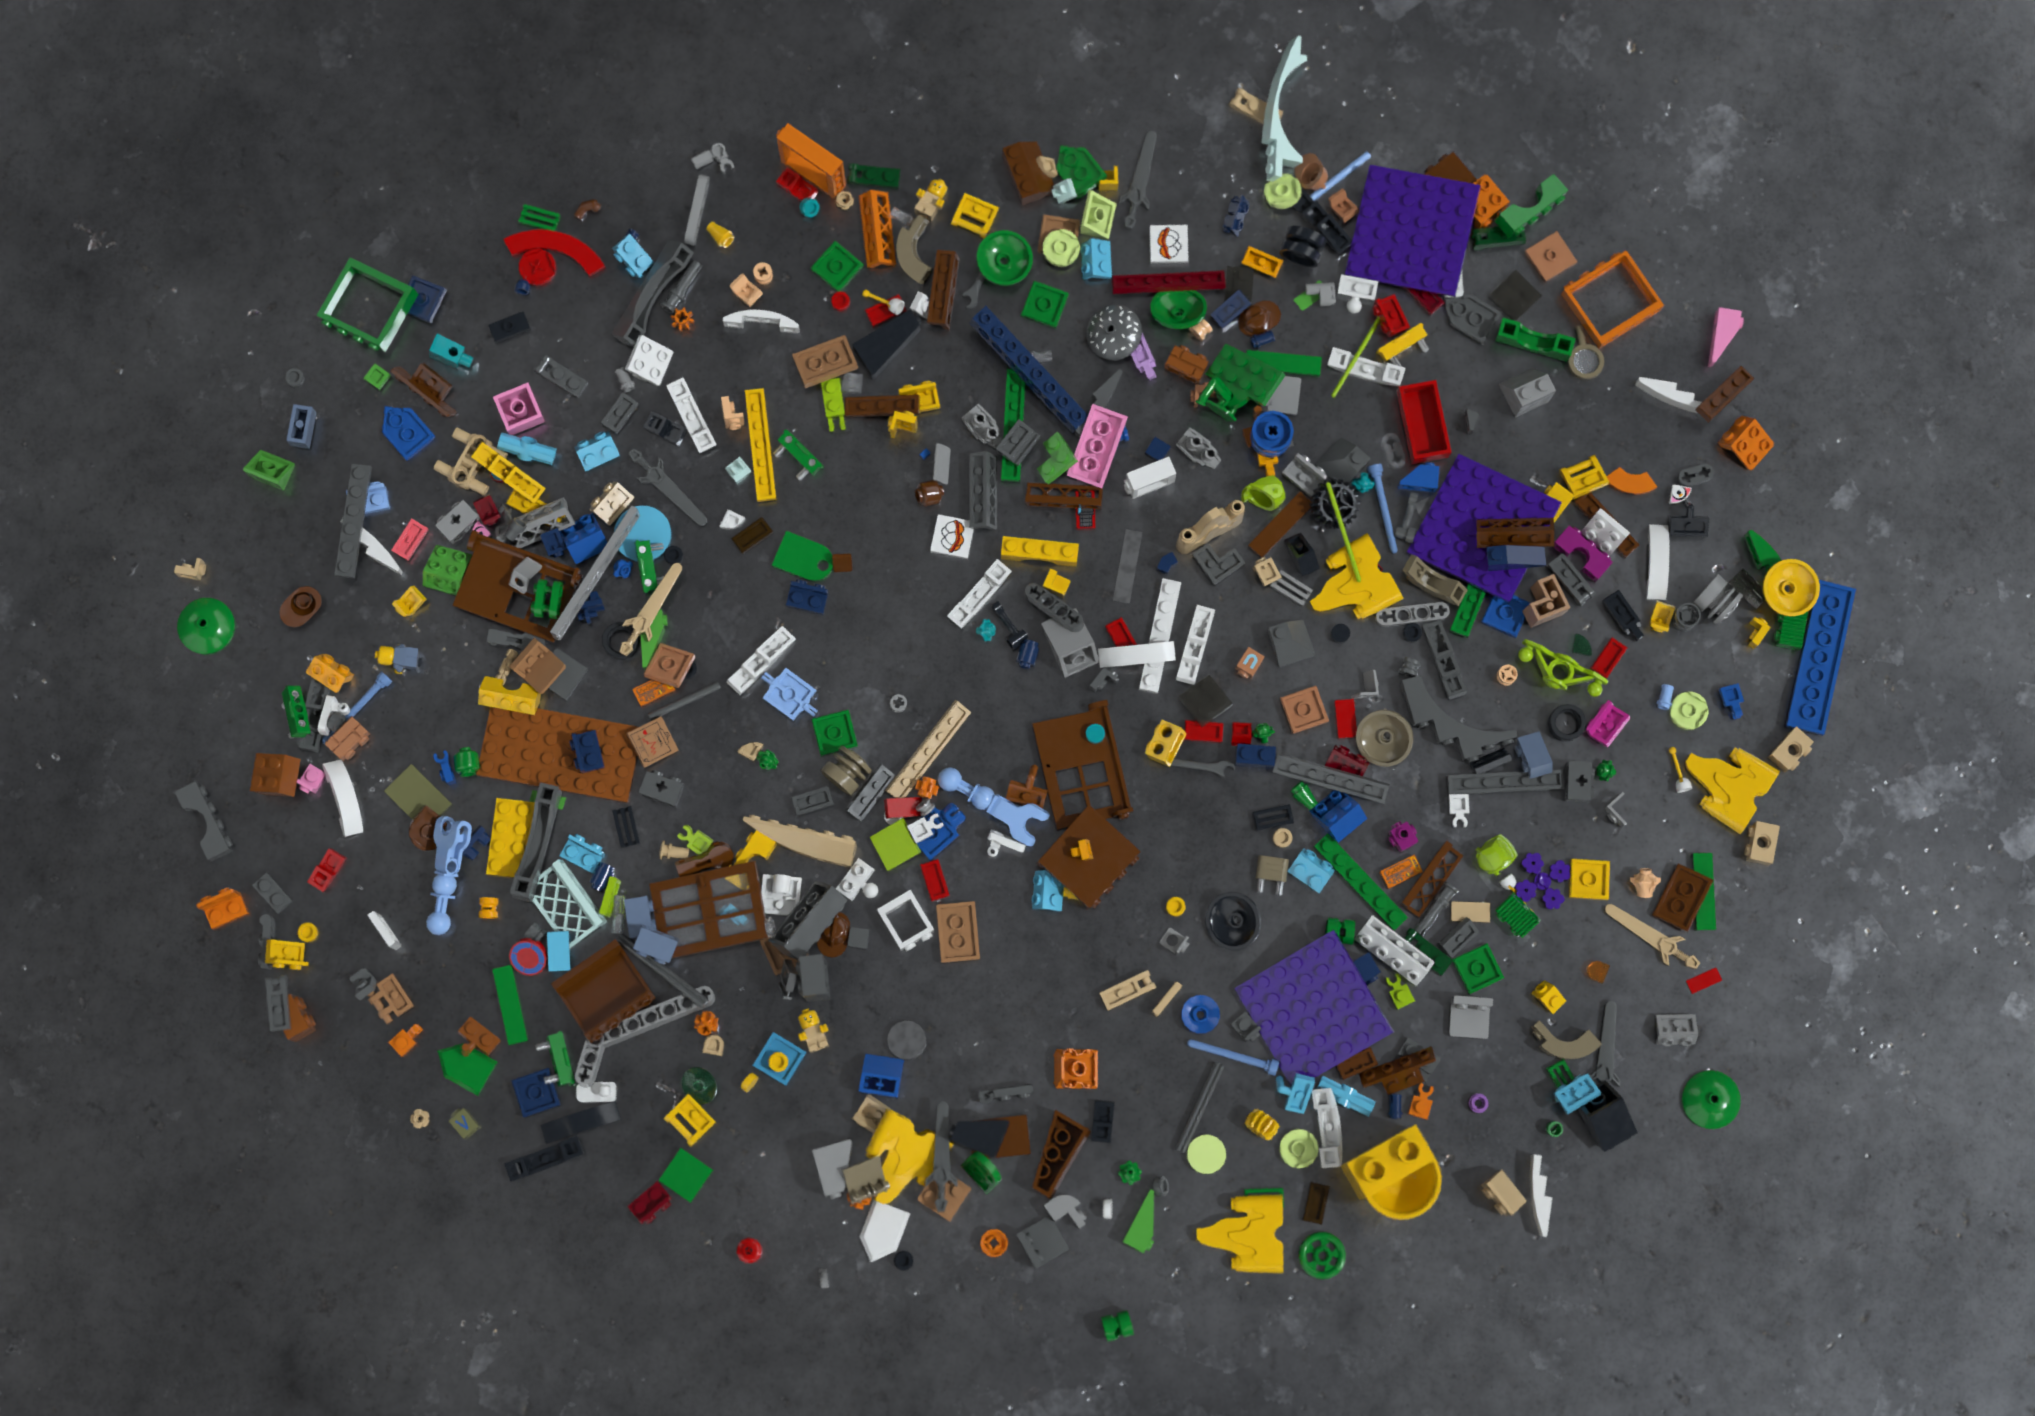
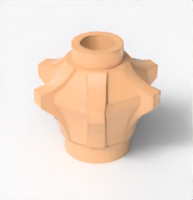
M1641 868L1638 874L1630 877V881L1634 884L1638 897L1650 898L1653 896L1656 885L1661 882V878L1655 876L1652 873V869Z

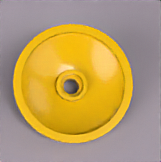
M1797 559L1779 561L1767 571L1764 577V598L1771 609L1783 616H1799L1808 612L1815 605L1819 597L1820 584L1817 574L1812 567ZM1786 585L1789 586V592H1786L1784 589Z

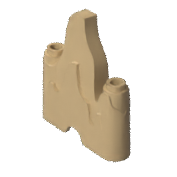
M1234 500L1225 508L1215 507L1203 515L1194 526L1183 529L1176 542L1178 552L1189 554L1216 536L1222 535L1241 524L1245 512L1243 502Z

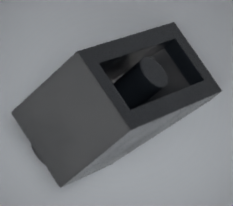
M1302 533L1284 540L1294 565L1302 576L1320 569L1315 551Z

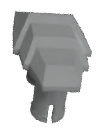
M977 404L961 418L974 437L981 440L984 444L987 443L996 449L1003 440L999 433L1000 429L996 425L997 422L980 404Z
M1190 427L1176 444L1194 463L1198 462L1202 466L1206 465L1215 469L1221 461L1217 455V450L1211 445V442Z

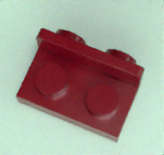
M1335 745L1325 766L1363 776L1369 765L1367 759L1360 754L1355 755L1349 752L1350 750L1345 746Z
M657 1181L627 1207L641 1225L644 1223L649 1225L657 1218L655 1216L660 1210L664 1212L672 1205L670 1201L673 1198Z

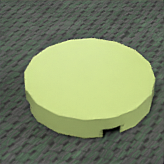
M1282 174V177L1274 182L1269 181L1268 184L1266 183L1264 188L1267 203L1277 209L1292 207L1298 202L1302 192L1299 180L1290 174Z
M1059 229L1050 232L1045 237L1043 254L1052 265L1065 267L1072 264L1078 258L1080 252L1079 241L1071 231Z
M1684 692L1677 695L1671 702L1672 706L1669 708L1670 717L1679 728L1694 730L1707 720L1709 714L1707 702L1700 694Z
M1302 1129L1291 1130L1285 1134L1280 1141L1279 1147L1283 1161L1294 1168L1308 1167L1315 1161L1319 1150L1318 1142L1313 1134Z
M1201 1135L1195 1138L1189 1144L1187 1150L1189 1164L1195 1171L1202 1174H1212L1218 1171L1226 1159V1149L1223 1143L1217 1137L1211 1135Z

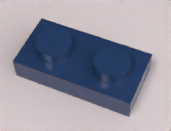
M1239 289L1210 315L1223 329L1244 311L1251 302Z

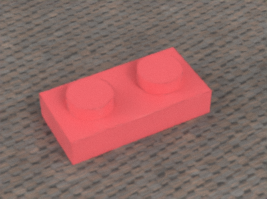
M411 519L391 551L409 561L429 529Z

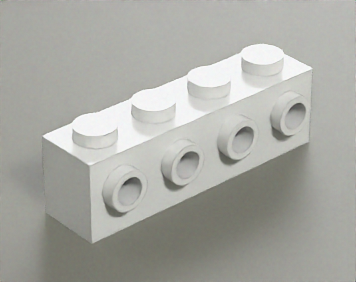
M1373 915L1354 938L1360 945L1368 949L1415 986L1421 982L1435 963Z

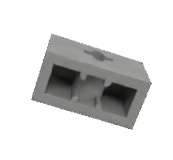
M462 500L461 502H456L447 515L444 514L439 517L435 526L454 545L481 519ZM454 519H458L460 523H455Z

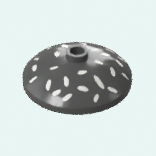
M1109 305L1100 309L1093 315L1087 327V341L1090 348L1096 355L1105 360L1115 361L1128 357L1136 350L1142 338L1140 319L1131 309L1122 305ZM1110 327H1114L1112 332L1108 331Z

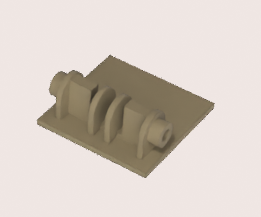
M879 1155L843 1169L851 1204L860 1203L864 1199H870L871 1196L875 1197L881 1192H887L890 1188L889 1182L885 1181Z

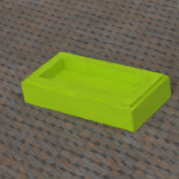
M609 877L599 914L609 918L611 917L621 881L615 877Z

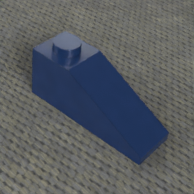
M1514 545L1487 547L1488 571L1546 566L1545 547Z

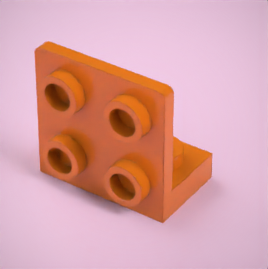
M230 888L218 891L219 894L211 897V895L200 899V903L196 904L198 909L205 912L213 930L249 914L241 893Z

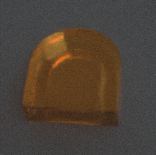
M1594 961L1588 965L1587 974L1590 979L1602 984L1610 965L1601 961Z

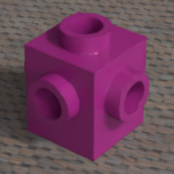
M1399 821L1391 826L1392 830L1389 832L1390 836L1388 839L1393 847L1396 846L1400 853L1419 842L1416 837L1417 831L1412 824L1409 825L1408 822L1402 824Z

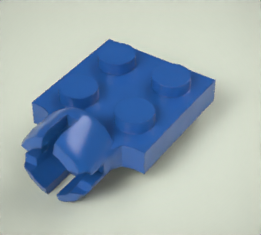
M949 803L942 810L934 807L929 814L924 816L926 821H929L932 815L938 814L939 817L934 819V824H944L940 829H931L934 835L917 843L918 847L930 861L960 836L956 829L965 821L966 817L961 810L951 817L959 810L954 803Z

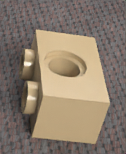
M1796 726L1771 752L1768 758L1783 772L1789 769L1793 771L1800 763L1798 759L1802 755L1804 757L1807 756L1812 750L1810 746L1814 741ZM1789 746L1795 748L1796 755H1791L1788 752Z
M1759 821L1750 825L1748 830L1750 842L1746 845L1744 855L1747 856L1746 861L1768 866L1773 864L1780 826ZM1758 838H1761V839L1764 840V842H1765V847H1764V848H1761V847L1758 846V844H1757V839H1758Z

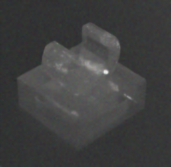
M845 373L842 392L861 394L863 374Z

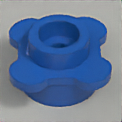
M623 559L616 561L613 566V575L615 577L622 576L627 578L633 567V562H626Z

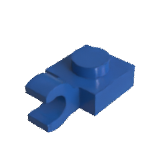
M1739 683L1720 688L1719 692L1724 708L1730 706L1733 720L1741 718L1743 713L1739 704L1743 703L1744 699Z
M446 750L443 751V759H438V755L436 753L433 754L434 760L441 764L442 770L439 773L442 781H446L448 785L455 784L456 780L449 762L448 752Z

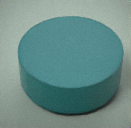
M805 198L800 204V212L807 217H814L819 211V203L813 198Z
M1092 724L1086 730V738L1093 744L1100 743L1105 737V730L1099 724Z

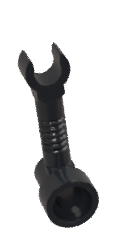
M997 600L992 604L991 608L1011 634L1005 640L1010 648L1015 650L1020 646V643L1028 639V635L1023 629L1018 631Z

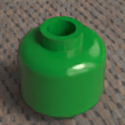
M470 747L460 748L459 752L453 757L455 771L461 777L474 776L480 769L479 755L476 751L471 750Z

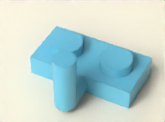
M1295 1074L1291 1088L1284 1086V1078L1282 1076L1276 1077L1277 1091L1288 1095L1285 1110L1304 1114L1315 1084L1314 1077Z

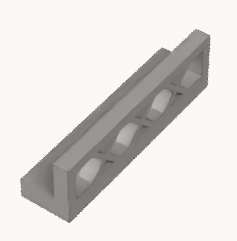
M560 498L517 517L527 527L522 533H519L515 539V544L512 546L522 548L540 540V534L556 528L561 531L575 525V521L568 511L565 498ZM566 515L568 519L564 523L556 522L557 518ZM506 522L495 527L496 538L505 543V540H508L505 536L508 530ZM545 523L551 526L548 530L539 529L540 525ZM526 531L534 532L532 537L529 538L522 537V534Z

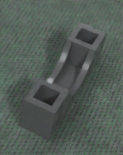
M194 781L175 791L182 809L200 812L206 820V834L199 843L207 860L213 862L233 852L231 848L233 843L228 835L225 836L222 830L225 827L221 819H217L214 814L216 808L212 801L208 802L205 796L208 794L205 786Z

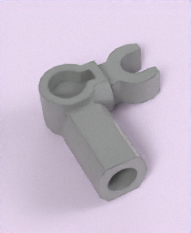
M716 143L712 146V150H706L691 158L696 170L713 162L714 158L717 163H720V170L723 174H726L725 165H729L734 170V164L731 160L727 159L729 156L726 153L725 146L721 143Z

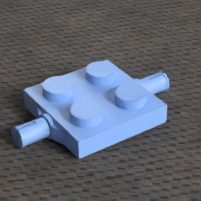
M785 668L776 678H773L767 672L761 677V679L770 684L769 690L763 696V699L793 722L804 710L813 717L818 712L809 704L817 690L789 669Z

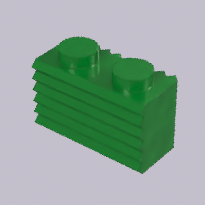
M1808 612L1792 617L1781 614L1777 615V622H1780L1779 629H1776L1774 633L1776 647L1796 651L1802 648Z
M1514 892L1495 910L1499 920L1503 923L1507 922L1511 926V932L1517 937L1520 935L1521 938L1541 921Z

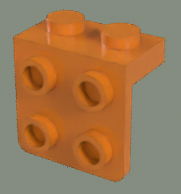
M1483 175L1473 183L1481 186L1474 214L1476 219L1474 227L1476 229L1489 227L1493 223V219L1507 209L1510 203L1488 175Z
M1746 416L1739 417L1718 442L1721 448L1732 450L1748 470H1753L1774 446V442L1757 420Z

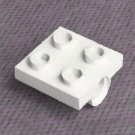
M639 335L625 370L631 372L637 379L660 386L674 351L643 335Z
M1601 508L1581 531L1587 539L1593 541L1598 548L1609 556L1630 533Z
M763 874L761 892L765 914L788 916L800 901L802 878L779 874Z

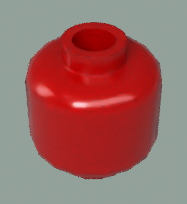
M754 1238L741 1240L736 1250L738 1258L744 1263L757 1262L763 1252L761 1243Z

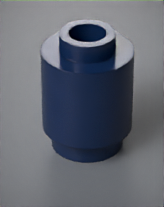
M1025 639L1021 643L1016 659L1019 667L1030 669V667L1035 666L1039 652V644L1037 642Z
M600 862L589 881L592 884L591 888L602 892L603 889L606 890L609 877H613L615 868Z

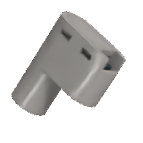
M1334 282L1305 284L1306 295L1319 294L1320 306L1335 305Z

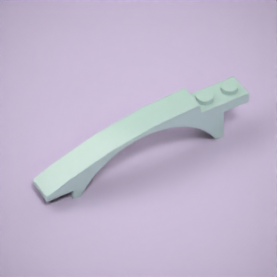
M1297 36L1289 41L1281 57L1271 84L1265 109L1262 144L1268 145L1266 149L1268 159L1265 168L1267 181L1274 182L1281 178L1282 166L1294 168L1303 163V157L1292 147L1284 134L1278 111L1280 90L1286 77L1294 68L1307 61V56L1300 54L1301 36Z

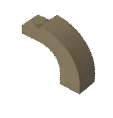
M918 215L911 221V228L909 230L904 227L900 230L896 250L899 263L905 273L918 283L924 285L933 268L919 258L917 254V241L929 220Z
M1411 554L1402 570L1411 583L1445 602L1459 606L1467 592V589L1459 581L1435 572L1415 555Z
M1540 1020L1531 1026L1534 1036L1538 1040L1542 1039L1544 1041L1538 1047L1546 1054L1557 1059L1574 1060L1582 1058L1594 1052L1602 1045L1590 1030H1586L1574 1041L1565 1042L1555 1038Z

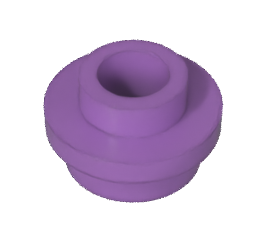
M1474 1094L1469 1099V1107L1475 1113H1482L1488 1108V1099L1483 1094ZM1476 1100L1481 1101L1482 1104L1480 1107H1477L1475 1105Z

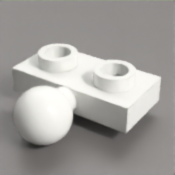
M1341 274L1337 293L1352 296V299L1347 302V309L1351 313H1357L1362 307L1359 298L1375 300L1378 281Z
M858 858L836 890L851 901H853L861 889H863V893L867 898L876 897L878 894L877 885L866 883L875 870Z

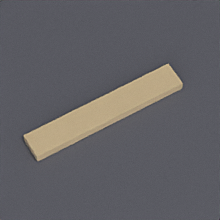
M955 700L885 791L893 798H905L971 712L959 701Z

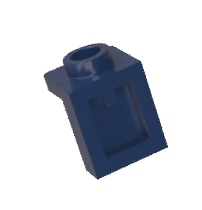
M558 528L540 534L548 556L553 555L556 558L564 555V550L567 548Z

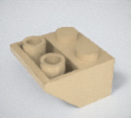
M1499 1170L1481 1184L1484 1188L1482 1192L1488 1199H1493L1496 1203L1494 1207L1501 1215H1513L1526 1202V1199L1503 1170Z

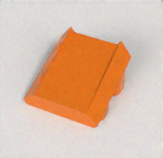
M1056 1049L1053 1055V1084L1056 1088L1097 1089V1050Z

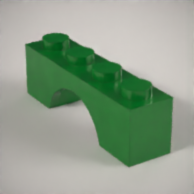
M1553 174L1540 183L1536 189V206L1522 208L1512 204L1501 212L1494 222L1508 238L1514 234L1518 236L1525 230L1524 227L1526 225H1533L1539 219L1538 216L1541 214L1545 216L1549 213L1554 204L1557 206L1566 199L1564 196L1568 189Z
M1502 318L1495 338L1496 342L1566 362L1571 357L1576 338L1559 333L1544 334L1535 332L1523 326L1521 322Z

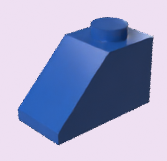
M1426 462L1423 465L1420 464L1399 482L1398 489L1435 493L1438 489L1440 466H1435L1434 463Z

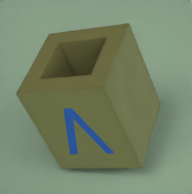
M458 1108L450 1115L452 1117L449 1120L450 1124L465 1140L481 1128L479 1123L465 1108L462 1110Z

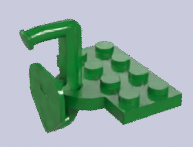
M1225 344L1205 373L1211 380L1195 402L1202 406H1207L1227 422H1235L1237 419L1234 415L1237 408L1244 406L1250 399L1265 407L1286 375L1282 371ZM1213 390L1216 392L1217 403L1208 400Z

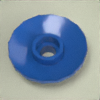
M1196 995L1189 998L1181 1011L1184 1025L1190 1031L1197 1034L1212 1031L1220 1019V1010L1217 1003L1205 995ZM1197 1012H1203L1204 1017L1198 1018Z

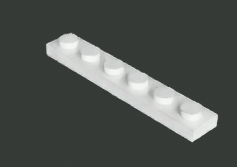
M1162 579L1149 644L1169 642L1181 582ZM1164 662L1144 664L1139 690L1158 694Z

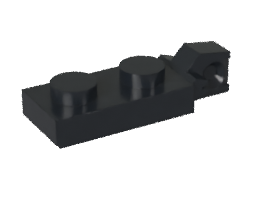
M1620 590L1602 600L1626 635L1630 634L1635 641L1643 638L1644 634L1639 629L1642 626L1641 620Z

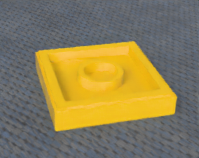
M1570 859L1569 898L1609 900L1610 861Z

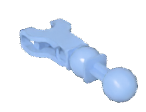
M945 768L938 775V784L943 790L948 792L958 790L969 797L968 802H972L974 807L979 810H987V813L1008 824L1012 837L1027 846L1034 845L1035 837L1026 830V821L1029 818L1045 821L1050 816L1046 810L1034 803L1019 806L998 794L995 795L989 787L980 786V784H976L975 787L962 780L960 772L955 768Z
M441 816L437 819L433 835L437 846L435 858L436 871L434 873L438 875L433 879L432 889L434 892H431L430 895L436 896L437 899L435 912L428 916L426 926L434 935L445 934L451 926V919L446 914L448 898L455 899V896L452 895L457 887L455 877H458L457 873L460 870L462 854L470 843L472 831L470 823L463 820L455 822L448 816ZM445 822H447L446 831H444L443 824ZM463 826L464 831L460 834V828Z

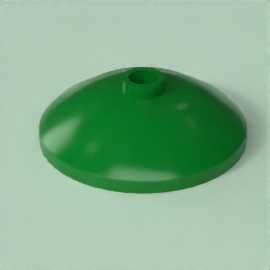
M1000 230L989 234L982 240L978 247L976 260L981 274L988 281L996 285L1010 286L1019 283L1028 275L1033 263V253L1029 243L1021 235L1013 231ZM1005 259L1007 263L1002 264L1000 260Z
M1195 290L1158 292L1151 301L1150 310L1153 318L1159 324L1172 329H1186L1197 325L1204 319L1207 313V303L1205 298Z
M196 599L190 602L179 615L177 622L178 636L181 642L195 653H216L225 648L233 638L235 632L233 613L227 605L217 599ZM204 620H205V621H206V625L203 626V627H201V626H200L201 621H204Z
M1714 1070L1699 1072L1691 1077L1684 1086L1682 1092L1683 1109L1687 1117L1694 1124L1702 1128H1722L1735 1119L1740 1109L1741 1096L1735 1082L1722 1072ZM1713 1095L1717 1097L1716 1103L1711 1101Z

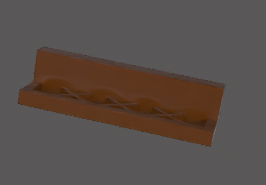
M937 250L927 323L941 325L944 330H950L959 256L956 251Z
M1027 483L1025 503L1026 506L1102 510L1103 488L1085 485ZM1031 488H1039L1043 494L1031 495ZM1053 489H1058L1062 495L1050 496L1048 493ZM1071 490H1077L1081 493V496L1069 497L1067 494ZM1089 491H1099L1098 498L1086 497V494Z
M1554 518L1476 520L1477 548L1502 545L1554 546ZM1480 526H1489V528H1480Z
M1448 841L1442 845L1400 904L1418 918L1464 856L1452 848L1453 845ZM1448 851L1458 857L1454 863H1445V855ZM1443 867L1445 876L1442 879L1435 880L1433 872L1436 868ZM1427 883H1432L1434 890L1432 894L1423 895L1422 887ZM1421 898L1422 908L1417 912L1409 905L1414 899Z

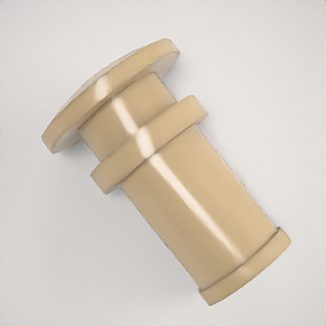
M662 841L659 850L660 860H662V856H666L667 859H670V857L688 858L689 848L672 846L670 843L669 845H664L665 841Z

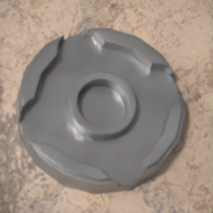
M902 1021L891 1028L888 1033L887 1042L890 1051L896 1057L909 1060L916 1058L923 1052L926 1045V1036L924 1030L917 1023Z

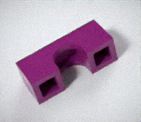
M1570 525L1554 542V546H1552L1559 553H1564L1566 557L1574 551L1582 552L1586 556V565L1581 571L1595 583L1613 563L1607 553L1600 552L1593 541L1590 539L1586 540L1579 529L1576 527L1572 528Z

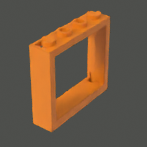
M787 123L776 134L781 162L836 200L837 194L842 192L846 186L843 161Z
M1627 250L1623 253H1615L1610 257L1611 260L1606 263L1602 261L1595 266L1594 271H1586L1579 276L1580 279L1578 281H1570L1564 286L1565 289L1561 293L1598 349L1655 315L1664 307V304ZM1622 263L1650 306L1600 336L1572 294Z

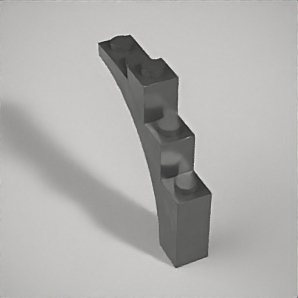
M1421 675L1404 679L1400 683L1412 727L1424 728L1429 726L1431 722L1437 744L1449 745L1454 743L1456 739L1462 761L1467 760L1468 763L1478 761V757L1483 754L1481 748L1487 751L1494 749L1495 745L1500 743L1503 746L1510 745L1518 737L1516 729L1502 732L1483 731L1457 722L1433 701L1426 690Z

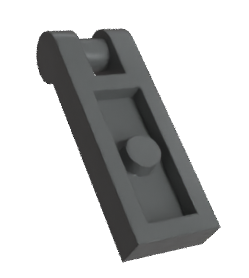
M543 354L541 357L542 361L533 370L574 397L579 398L588 385V381ZM547 365L552 367L549 372L545 371Z
M1564 553L1547 565L1580 607L1586 603L1585 601L1588 598H1593L1596 595L1592 587ZM1582 587L1585 592L1580 595L1577 590Z
M263 914L259 919L263 925V933L259 936V945L262 946V950L258 955V965H261L260 968L263 970H272L273 964L265 963L267 940H274L275 919L268 914Z
M285 974L279 975L277 978L272 976L266 977L270 1031L290 1030L291 1020L287 976ZM280 985V990L274 991V986Z

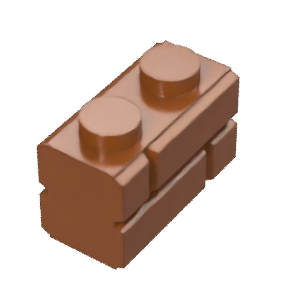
M1175 345L1166 361L1164 369L1198 385L1208 367L1209 361L1202 354L1197 353L1195 355L1190 353V350L1183 345L1179 347Z

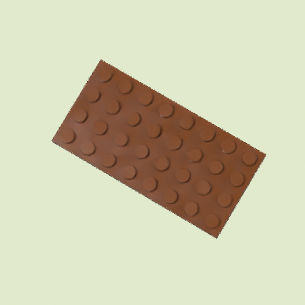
M490 707L479 759L480 769L476 775L539 787L540 783L558 786L563 792L628 803L638 756L627 733L639 727L538 708L535 715ZM596 730L605 768L582 774L580 769H576L574 758H577L576 751H572L569 740L572 739V734L574 733L577 735Z

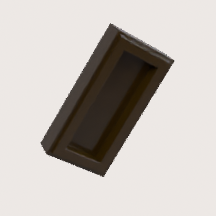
M761 517L731 539L740 552L744 554L774 532L764 518Z
M1310 1182L1302 1221L1322 1225L1330 1186Z

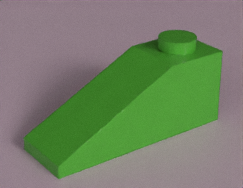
M662 609L659 610L650 626L653 636L651 640L648 641L646 633L640 634L642 667L644 671L662 640L665 626H668L667 614H664Z
M1149 1190L1123 1240V1243L1142 1253L1145 1250L1149 1251L1154 1243V1240H1152L1154 1217L1153 1190Z

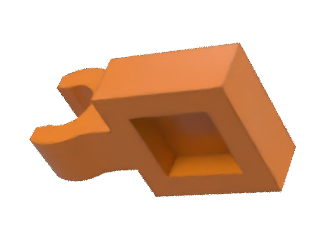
M414 1024L408 1032L402 1029L388 1043L403 1057L417 1044L414 1038L423 1029L419 1024Z

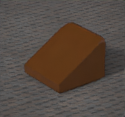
M850 553L832 555L834 572H851L853 570L852 555Z

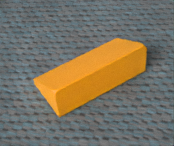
M1248 246L1241 263L1276 278L1283 260Z

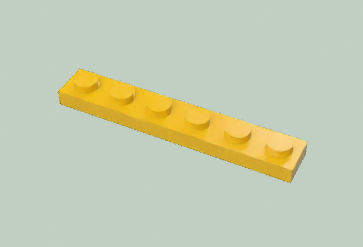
M764 388L745 390L757 501L777 500Z

